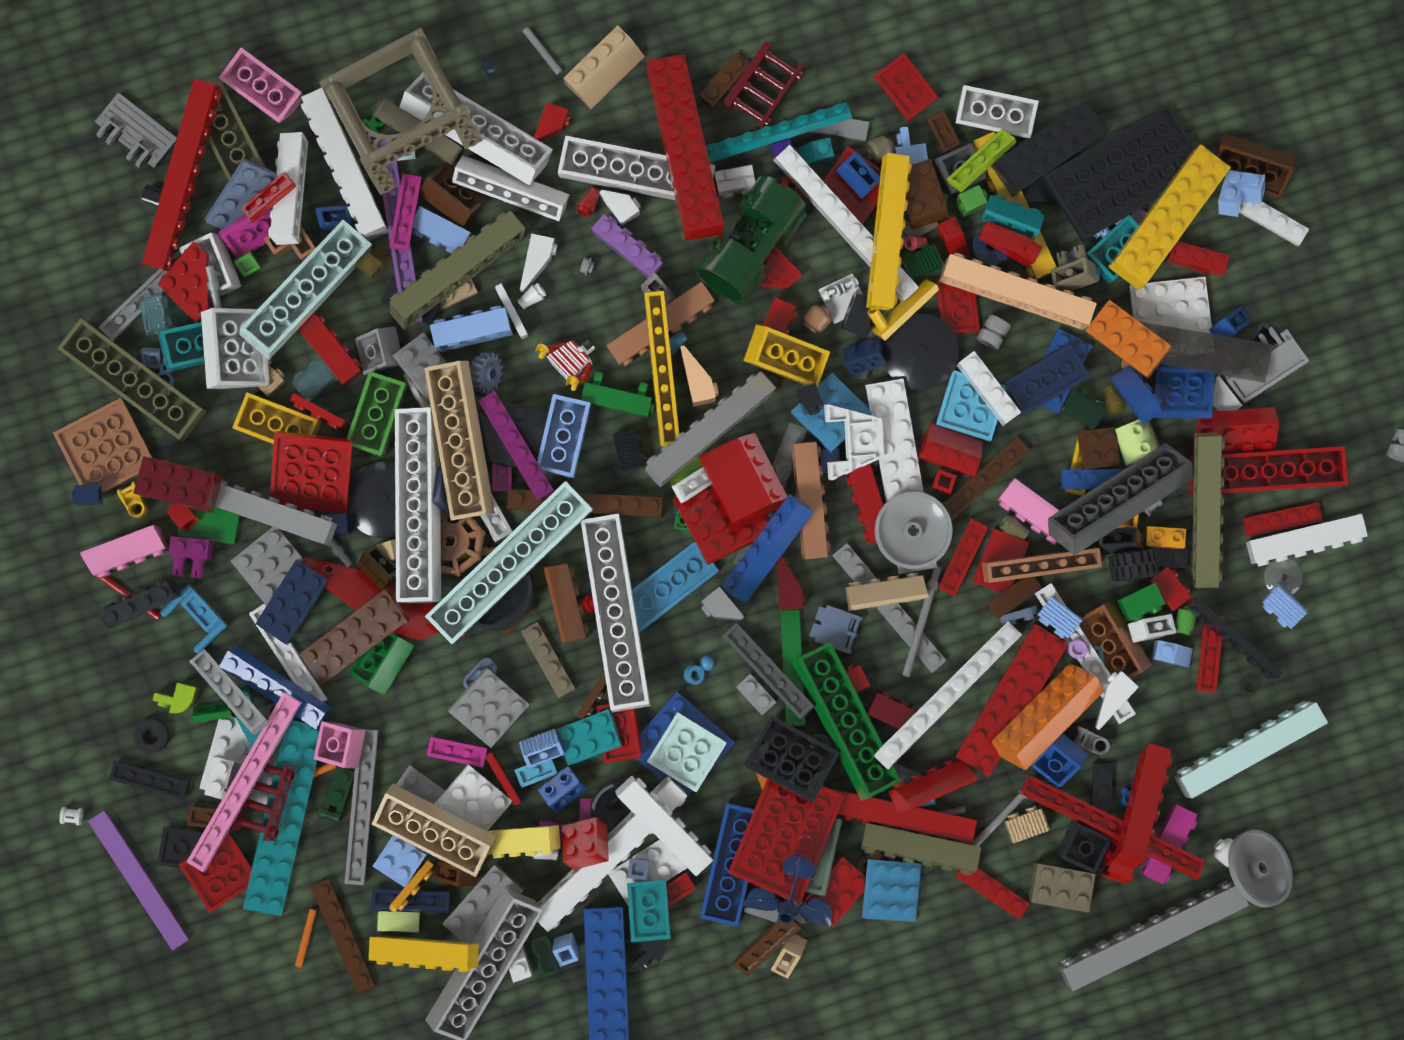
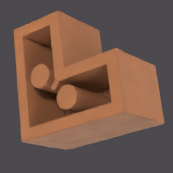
M301 224L299 244L276 245L269 235L264 238L277 258L294 249L303 262L316 248Z

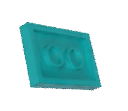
M610 709L556 729L568 766H573L623 746Z
M666 880L627 883L631 942L671 939Z

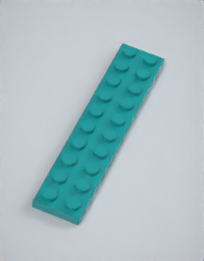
M292 720L281 738L275 767L283 769L284 765L296 766V775L291 782L277 838H275V841H264L265 833L260 832L243 909L282 916L317 760H314L320 726L315 729L306 722ZM273 774L271 786L278 788L281 777ZM268 794L266 805L273 806L275 795ZM264 813L262 824L267 825L270 814Z

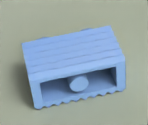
M1280 584L1262 599L1264 603L1263 608L1269 614L1274 613L1279 617L1277 621L1283 627L1293 628L1307 614V609Z
M1053 596L1037 614L1040 617L1038 620L1046 627L1050 624L1055 628L1054 633L1062 639L1064 637L1069 638L1083 621V619Z
M555 729L519 742L528 768L564 755Z

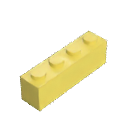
M559 825L487 831L497 836L488 854L493 855V858L505 857L504 854L508 853L509 857L521 856L522 852H525V856L537 855V851H542V855L554 854L553 850L561 849Z

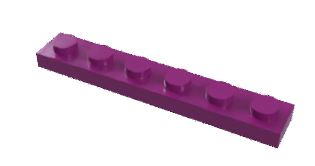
M494 391L478 400L537 501L553 492L551 484L497 393Z

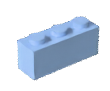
M421 206L415 214L412 234L419 238L424 236L430 239L429 243L437 247L440 245L446 247L445 251L450 254L458 246L463 247L467 244L466 241L472 236L471 232Z

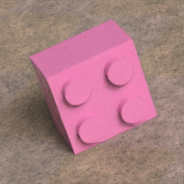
M321 721L314 760L342 768H358L366 730L338 722Z

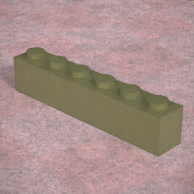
M868 823L865 826L861 849L865 850L867 854L876 855L877 852L884 854L886 858L895 859V856L901 857L905 862L914 863V861H920L924 866L933 867V865H939L941 869L947 871L958 869L960 873L966 875L976 873L981 847Z

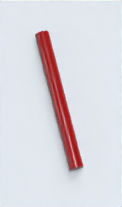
M99 575L95 576L123 597L129 594L132 597L135 596L109 576L102 578ZM155 609L147 612L157 621L161 617V613Z

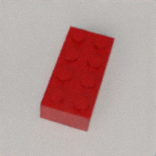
M1275 407L1213 411L1212 418H1197L1195 433L1218 432L1225 441V447L1221 454L1275 451L1279 420Z

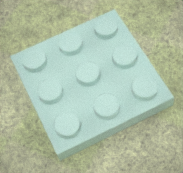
M677 712L647 762L697 792L727 742Z

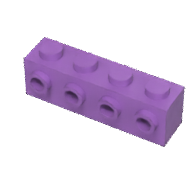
M603 214L591 228L592 233L647 278L653 273L657 274L663 267L662 258L654 251L650 253L646 249L647 245L641 240L636 241L631 237L633 234L625 227L621 229L617 225V220L609 215L607 217Z

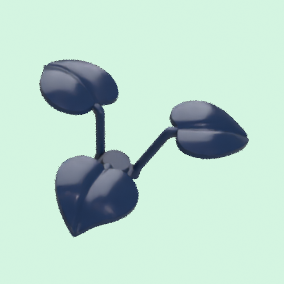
M791 855L783 862L784 873L794 876L789 900H785L780 904V899L775 897L774 893L756 887L749 892L743 903L745 907L758 910L774 911L777 909L779 913L778 919L785 924L792 923L794 917H797L798 912H800L804 919L810 922L824 924L828 927L831 926L832 910L824 900L811 898L808 903L802 902L797 909L792 901L797 878L810 879L814 876L816 870L812 861L801 855Z

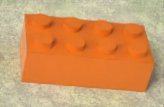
M1108 300L1085 330L1087 334L1146 378L1152 375L1172 349L1170 344L1110 300Z

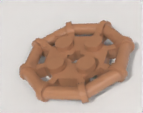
M440 509L443 522L441 524V563L442 561L453 562V567L441 566V574L457 575L459 577L477 561H481L483 540L486 533L473 517L460 519L458 523L448 522L450 517ZM467 522L474 532L468 534L463 527L464 524ZM448 538H455L453 546H446ZM476 538L475 548L473 552L472 550H469L471 546L470 539ZM468 554L470 558L459 565L458 560Z

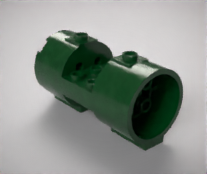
M760 176L752 188L743 196V200L737 209L741 219L735 224L734 230L727 237L717 236L696 268L697 275L708 287L731 300L734 304L746 306L766 276L763 273L765 271L763 262L776 243L787 245L807 216L804 209L806 204L803 199L790 187L787 186L785 188L780 184H776L778 180L769 176Z

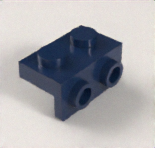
M878 336L843 348L844 365L851 376L886 365V360L882 355L881 340Z

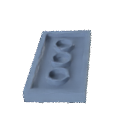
M243 158L205 217L206 223L224 229L245 215L241 207L278 177L277 173Z

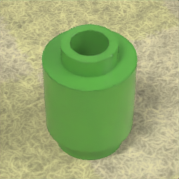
M1187 606L1178 609L1174 624L1176 632L1184 635H1190L1196 620V616L1189 611L1190 608Z

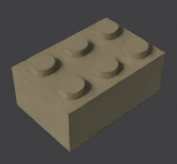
M1035 862L1028 901L1089 913L1095 874Z

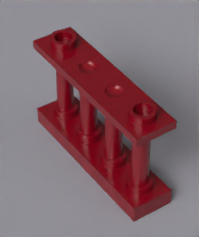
M766 40L723 102V107L730 111L732 107H738L760 122L758 130L771 124L773 120L771 116L794 82H799L804 74L802 71L803 64L800 63L797 69L793 68L772 54V44ZM764 60H769L792 75L786 85L762 70L760 65ZM759 76L779 89L781 92L776 100L752 86L750 82L752 77ZM743 91H748L770 106L765 116L741 101L739 96Z
M266 764L264 772L281 777L278 788L257 781L253 789L275 795L273 806L251 800L250 792L230 830H241V827L244 826L265 833L264 841H275L279 834V824L291 782L296 775V766L284 765V768L281 769ZM247 808L270 814L267 825L245 819Z

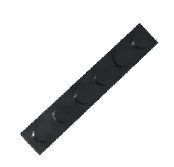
M1198 598L1189 599L1186 603L1190 608L1189 611L1194 616L1202 618L1204 620L1203 623L1208 628L1218 632V637L1225 642L1228 641L1235 652L1243 654L1250 665L1257 666L1261 670L1260 673L1267 679L1280 677L1283 673L1201 600Z

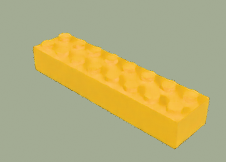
M1200 144L1195 148L1108 267L1137 290L1144 287L1231 167Z

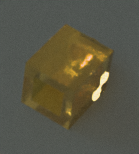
M368 251L356 264L358 270L372 281L385 268L383 263Z

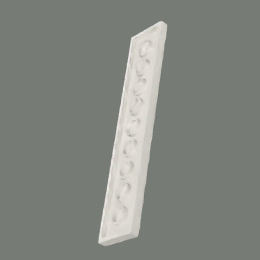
M904 379L865 385L869 410L872 412L871 416L882 418L884 457L878 461L886 502L896 495L906 492L924 493ZM935 562L930 566L920 569H907L899 566L897 568L898 574L937 568Z

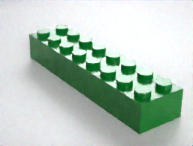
M831 642L793 660L791 663L812 704L815 706L814 708L835 750L840 752L839 758L861 801L901 782L893 765L887 769L874 757L883 744Z

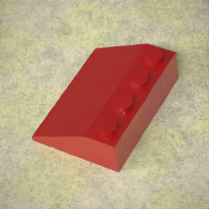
M755 433L738 437L699 456V460L731 523L778 510L787 498Z

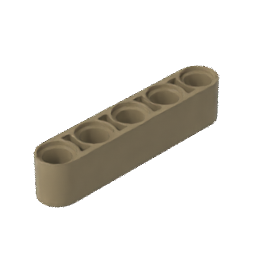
M383 98L373 114L400 133L410 130L421 122L385 98ZM444 135L422 146L453 165L462 151L458 144Z

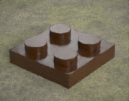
M1116 427L1077 432L1082 470L1120 465Z

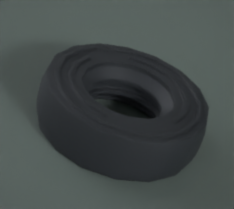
M146 719L140 722L134 731L136 746L146 753H156L162 750L169 740V731L166 725L157 719ZM150 728L158 732L159 737L155 743H148L144 738L145 732Z

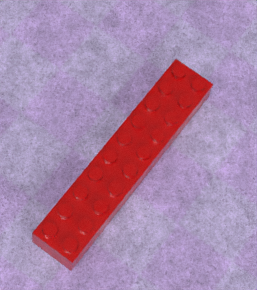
M685 55L647 60L646 72L684 239L688 241L723 235V218Z

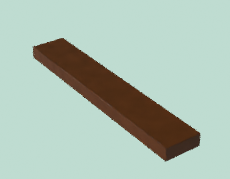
M1018 436L981 468L975 477L970 478L942 504L946 508L951 522L1030 451L1029 447Z

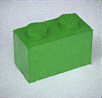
M980 185L959 194L955 203L962 218L964 219L984 210L988 195L985 189H981Z

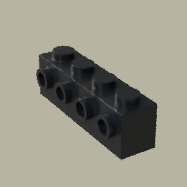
M165 578L155 582V587L151 589L147 586L138 590V595L132 597L129 594L121 598V603L115 605L112 602L103 606L105 610L99 612L106 629L115 628L182 597L174 579L166 581Z

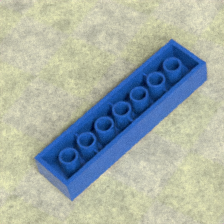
M624 907L584 908L589 1040H629Z

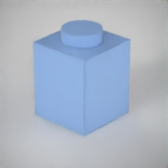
M572 932L554 938L552 951L560 967L578 961L579 946Z

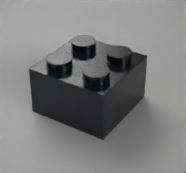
M1072 819L1056 854L1061 859L1096 874L1112 838Z

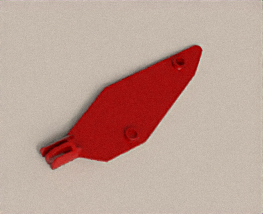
M310 557L303 559V563L329 580L325 587L327 590L356 611L382 592L362 570L347 568L346 566ZM395 583L394 585H392V586L389 587L388 589H389V591L392 593V595L394 596V598L396 599V583ZM430 602L399 603L410 620L394 631V634L422 641L440 633L425 617L435 607Z

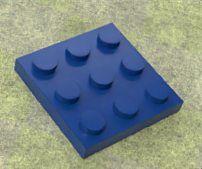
M1157 367L1155 394L1158 395L1162 402L1160 404L1162 413L1154 418H1212L1215 367Z

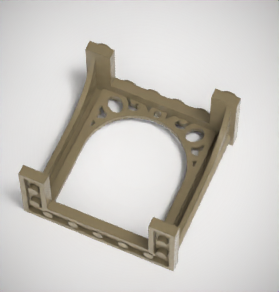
M422 28L409 33L319 81L361 156L360 161L380 195L397 187L386 165L414 152L425 144L431 143L440 136L446 135L455 129L465 150L482 141L465 105L460 103L442 71ZM413 53L432 88L433 100L429 112L415 127L399 134L385 135L370 130L362 122L355 105L345 89ZM436 112H444L443 115L437 118L433 117V114ZM382 141H388V143L385 146L378 149V146Z

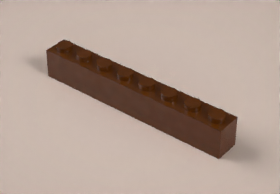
M508 489L507 509L534 512L554 492L537 501L532 491ZM578 493L594 509L589 513L590 515L619 514V516L662 518V497Z

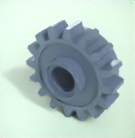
M491 352L480 353V356H477L472 361L470 373L473 388H476V392L489 394L494 392V389H498L497 384L502 382L500 376H503L501 372L503 365H500L502 360L498 358V354Z

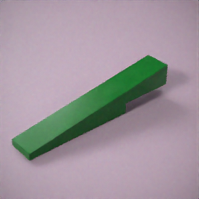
M780 610L783 673L804 695L803 684L791 663L802 656L800 611ZM785 704L786 723L791 726L805 725V716L800 720Z

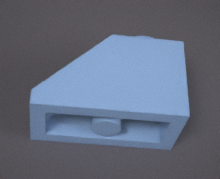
M1156 640L1154 641L1151 660L1189 668L1193 649Z

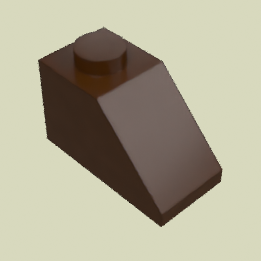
M443 860L435 861V880L457 887L476 885L477 876L474 877Z

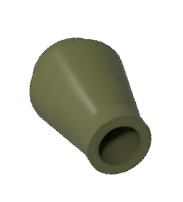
M1006 515L999 526L1002 532L1023 540L1029 534V530L1013 515Z

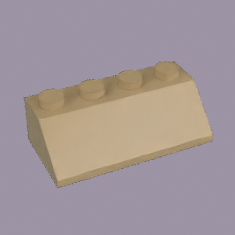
M617 25L564 77V83L592 110L645 56L633 40Z
M918 573L906 574L907 578L899 579V576L887 577L888 581L880 582V579L868 580L869 584L861 585V582L849 583L850 587L845 588L848 609L852 611L929 598L923 576H918Z

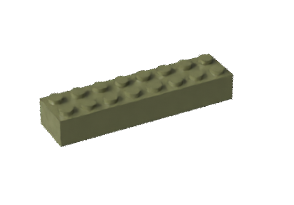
M511 210L506 214L505 212L500 214L496 218V222L492 225L487 224L484 226L479 235L471 236L466 241L467 244L463 247L458 246L447 259L442 258L439 260L434 269L426 270L418 281L410 282L405 287L406 290L402 293L397 292L390 298L389 313L405 330L521 242L524 237L525 227Z
M81 318L57 348L183 442L207 412Z

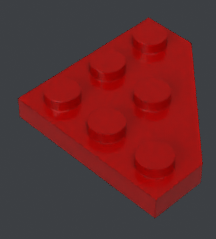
M193 241L157 284L195 323H199L201 321V312L211 308L207 286L208 277L205 268L210 263L209 254L197 242Z
M774 246L763 262L765 266L763 273L766 276L758 288L789 289L802 276V273Z

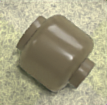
M880 136L868 141L867 149H865L867 159H871L874 163L878 164L882 162V157L885 154L894 152V145L890 138Z

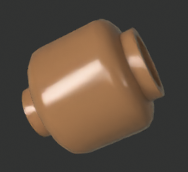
M814 305L804 315V324L813 333H822L832 322V318L829 316L831 312L824 305L821 307Z

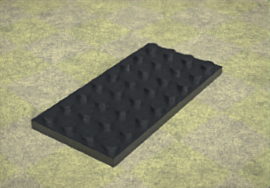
M1168 104L1047 173L1042 179L1077 235L1084 242L1158 199L1196 147Z

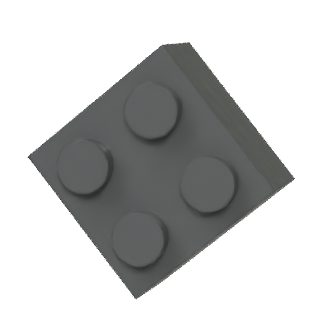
M971 143L932 161L947 195L958 192L957 189L948 183L947 178L975 154ZM983 172L969 186L986 179L985 173Z

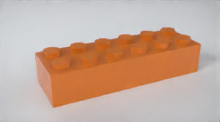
M1069 663L991 741L1000 757L1026 770L1104 692L1096 675Z

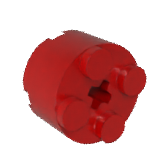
M1112 839L1111 842L1113 844L1108 846L1100 865H1103L1104 869L1103 871L1100 870V875L1123 884L1126 882L1131 883L1134 877V868L1113 861L1118 841Z

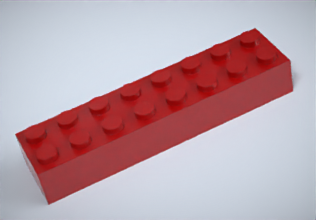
M1345 446L1221 454V457L1224 458V468L1221 469L1224 487L1221 488V495L1342 487L1348 485ZM1194 456L1187 458L1193 465V479L1188 482L1190 497L1193 496Z
M1033 624L954 754V757L989 777L1001 758L991 741L1040 693L1068 643L1040 626Z

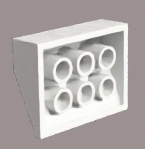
M210 308L201 312L207 389L269 386L267 358L240 336L241 326L258 309Z

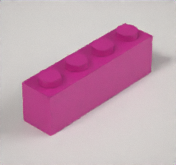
M1172 804L1157 837L1180 849L1185 847L1189 841L1187 835L1190 829L1193 830L1197 824V814L1177 804ZM1149 856L1146 858L1140 871L1141 874L1163 885L1165 881L1168 882L1173 872L1171 867Z

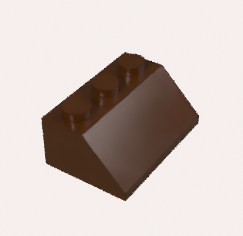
M445 163L425 179L419 195L450 218L455 224L464 228L476 217L490 197L453 183L455 169Z

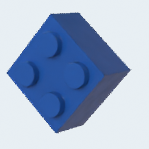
M1062 733L1031 766L1055 786L1061 788L1083 766L1088 754Z

